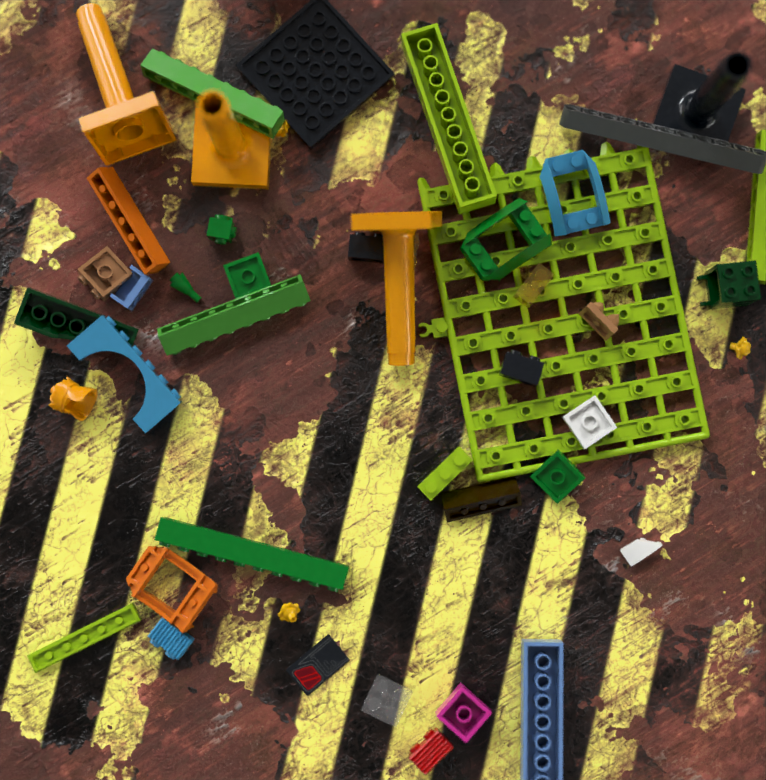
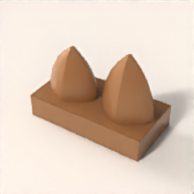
M590 302L579 315L606 341L618 330L619 314L605 316L603 314V303Z

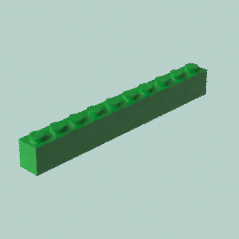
M160 517L154 539L160 541L159 545L170 547L175 545L178 546L180 551L189 552V549L197 551L196 555L208 557V554L216 556L215 560L226 562L228 559L234 561V565L245 567V564L253 566L252 569L255 571L264 572V569L272 571L271 575L282 577L283 574L288 575L290 580L301 582L302 579L307 580L309 585L320 587V584L326 585L328 590L338 592L339 589L343 590L349 565L167 517Z

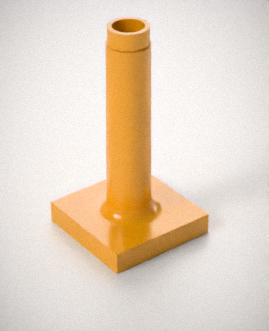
M95 3L79 7L76 11L78 25L106 109L78 119L83 133L104 164L108 166L176 141L173 128L154 91L134 98L102 8Z
M214 90L206 91L199 97L198 108H195L191 183L193 186L268 189L271 138L237 122L223 94Z
M442 211L351 214L352 230H379L383 235L388 365L415 364L414 233L418 229L442 227Z

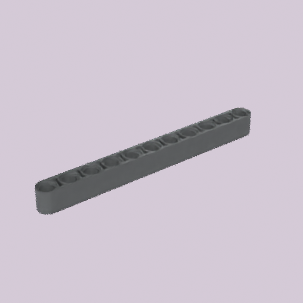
M565 104L559 125L564 128L751 173L762 174L766 165V151L576 105Z

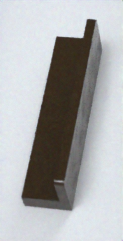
M514 476L440 494L447 523L522 505L521 493Z

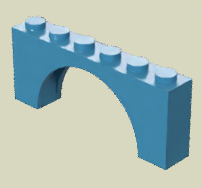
M102 315L71 341L67 347L79 360H83L96 352L112 351L128 357L137 365L144 377L146 393L144 403L133 420L144 433H147L182 402L180 400L181 395L175 389L171 390L166 385L169 382L162 374L158 376L154 371L156 367L150 360L145 361L141 357L142 351L136 345L132 346L128 342L130 338L123 330L119 332L116 329V322L110 316Z

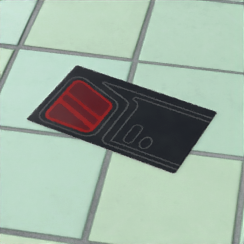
M328 634L287 668L286 671L308 696L350 661V659Z

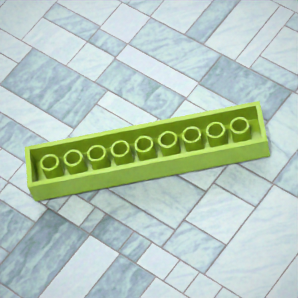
M435 23L402 33L401 46L459 215L495 204L497 194L438 24Z

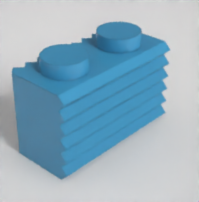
M163 617L148 635V638L151 639L150 643L157 648L162 647L166 650L165 654L173 660L175 658L179 660L195 640L187 632H180L176 626L169 623Z

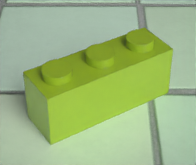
M459 446L417 488L431 501L473 460Z

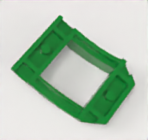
M521 198L516 199L467 233L460 250L482 281H500L513 270L552 245L551 234H546L526 205L528 201ZM509 216L529 244V247L498 268L477 237Z

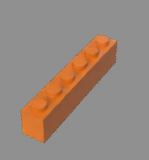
M98 167L87 177L88 182L144 275L158 273L171 262L113 167Z

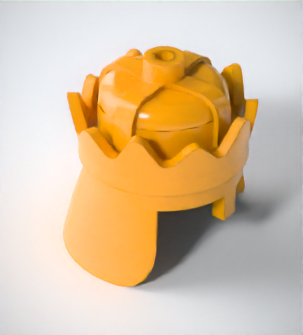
M67 376V380L52 386L50 390L52 393L50 396L51 403L48 406L53 408V410L71 414L79 421H84L95 405L98 391L95 388L79 386L78 383Z

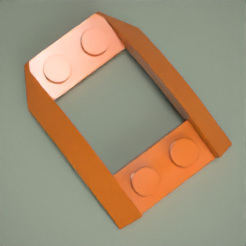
M148 546L126 578L127 584L132 591V597L153 609L169 623L176 626L182 633L194 627L193 622L213 593L217 594L218 584L167 547ZM164 559H167L196 580L176 611L144 589Z

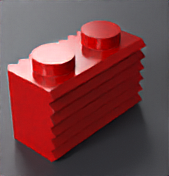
M437 727L434 730L429 729L423 736L425 739L420 744L418 742L415 743L409 750L411 752L409 759L425 776L454 748L450 740Z

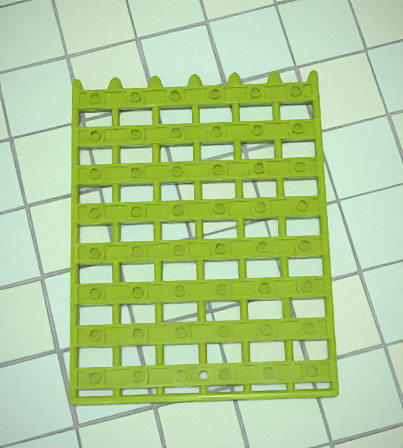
M604 142L601 145L600 156L592 157L591 159L596 163L599 175H608L612 192L605 193L608 212L616 211L619 229L590 234L589 229L582 230V236L556 241L552 240L551 235V246L513 270L516 287L486 292L484 281L480 279L466 258L441 263L438 245L464 241L470 230L491 215L471 218L470 212L462 214L463 220L445 223L442 224V227L427 229L444 318L448 325L447 333L476 479L479 483L533 473L543 464L539 463L521 467L520 461L551 456L557 450L565 453L583 449L572 432L554 435L550 416L569 413L594 395L602 406L617 403L621 422L615 423L616 429L588 447L589 454L567 458L573 465L703 440L710 437L649 148L637 145V149L615 153L610 143ZM567 149L564 152V154L571 153L574 151L571 149ZM530 156L527 159L526 170L504 174L499 164L493 163L489 174L497 194L500 209L507 206L506 194L534 189L538 206L529 207V210L546 234H551L549 224L553 223L548 204L544 202L543 186L539 178L543 167H541L537 158ZM645 168L649 185L619 190L616 173ZM587 169L553 177L555 185L572 183L575 199L560 201L563 214L597 207L594 195L582 197L579 180L590 179ZM425 178L417 180L423 211H431L433 208L455 204L449 185L430 188ZM653 204L656 222L627 227L623 210ZM509 216L479 236L485 237L505 233L508 250L489 253L498 268L529 247L515 248L512 231L518 229ZM661 241L663 259L634 263L631 246ZM624 248L626 266L597 271L595 253ZM587 255L590 273L560 278L558 260ZM550 263L553 280L523 285L520 268ZM475 277L478 294L448 299L445 282ZM669 278L671 296L642 300L639 283ZM628 285L632 286L635 303L605 308L602 290ZM594 292L596 302L604 304L603 314L605 316L619 314L618 326L639 322L643 340L613 345L612 338L610 337L606 341L604 340L606 347L575 352L572 335L593 331L594 329L579 313L568 315L565 297ZM557 299L560 317L530 322L527 305ZM520 306L523 324L493 330L490 312ZM483 314L486 331L456 337L452 319ZM677 315L680 333L650 338L647 320ZM565 336L568 354L540 360V362L544 363L539 383L536 386L538 399L508 405L505 386L521 382L499 376L501 365L497 349L527 343L529 355L538 357L535 346L536 341ZM490 351L493 369L463 374L460 356ZM680 352L685 353L688 370L658 376L655 357ZM647 359L651 377L621 383L617 364ZM610 366L613 385L583 390L580 376L581 371ZM572 373L576 392L546 397L542 379ZM493 388L498 389L501 406L471 412L467 393ZM689 389L693 390L696 408L666 413L663 394ZM655 396L659 415L634 420L628 419L625 402ZM539 418L543 419L546 437L516 442L513 423ZM505 425L508 444L478 450L475 431ZM699 426L701 428V432L671 438L670 432ZM658 434H663L664 437L662 440L637 445L633 443V439ZM622 441L626 442V447L596 452V446ZM513 463V469L483 474V468Z

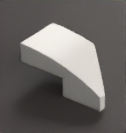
M640 538L621 548L620 552L632 567L655 552L663 544L658 541L653 542Z

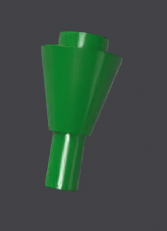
M177 272L170 279L172 282L170 286L188 295L196 303L201 299L193 290L183 272L181 274Z

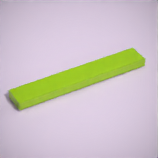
M133 602L27 655L34 672L37 673L142 619Z

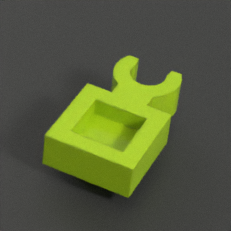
M444 317L431 319V325L427 323L418 324V328L425 327L427 330L426 333L420 334V338H426L432 333L433 339L448 337V325Z

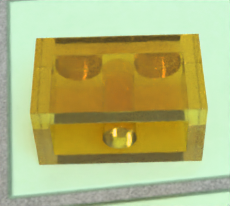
M538 263L513 297L529 308L555 274Z

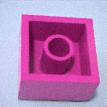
M460 682L435 713L439 720L467 743L492 714V711Z

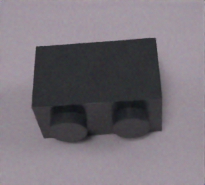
M363 232L350 234L348 260L384 263L383 235L373 234V236H366V233Z
M516 350L507 351L499 376L536 387L544 363L540 362L541 359L535 356H529V358L521 356L522 353Z

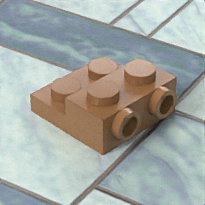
M108 246L77 269L78 280L84 286L88 284L92 289L90 291L97 300L101 298L103 302L110 297L111 293L117 292L118 287L133 276V273Z

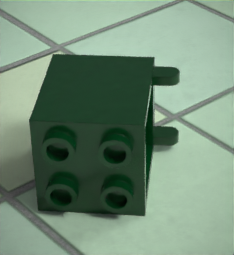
M756 260L717 264L704 272L705 275L697 276V281H706L708 301L700 302V307L709 306V310L741 307L761 299Z

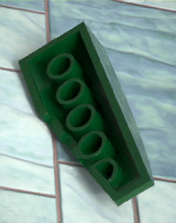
M27 287L14 324L51 338L74 340L102 314L37 289ZM113 319L117 324L115 326L119 332L123 330L130 338L128 342L133 346L139 329Z

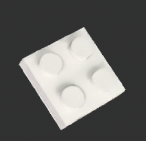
M595 395L562 417L583 449L588 448L617 428Z

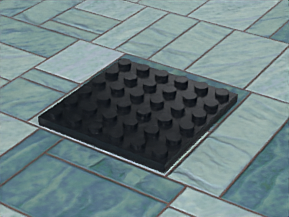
M310 0L236 64L237 69L270 105L278 106L283 110L284 120L287 121L289 126L310 149L316 146L395 76V73L328 0Z

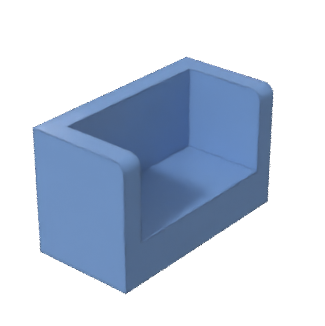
M133 265L130 266L133 276L121 285L115 295L110 294L111 298L130 311L135 308L154 281Z

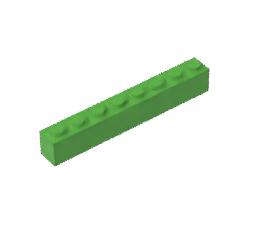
M152 49L140 65L144 77L195 102H198L199 97L206 91L214 90L220 92L228 101L237 122L272 139L285 122L284 112L278 106H272L261 98H255L244 90L236 89L231 84L222 82L213 75H207L196 67H190L179 59H173L162 51Z
M300 274L157 328L158 338L167 356L171 354L176 355L186 348L197 347L200 343L207 340L213 341L218 336L235 332L236 329L249 327L260 320H268L271 316L278 313H286L294 307H302L311 300Z

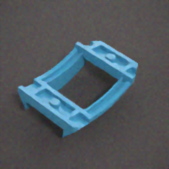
M584 150L545 159L539 178L545 192L553 223L554 236L567 235L611 223L596 163ZM587 169L597 207L563 214L553 177Z

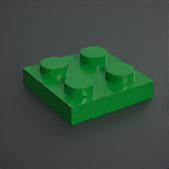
M259 252L223 265L235 299L271 286Z
M559 450L554 452L530 475L557 504L585 479V476Z

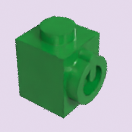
M218 214L214 218L210 217L206 236L210 240H215L217 244L226 245V242L232 243V238L236 237L237 227H234L233 218Z

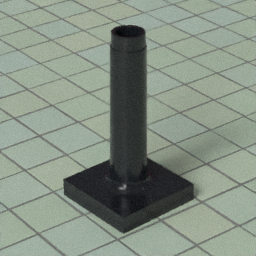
M743 51L730 52L709 75L674 64L652 124L728 142L746 89L740 86L752 71L753 64L751 58Z

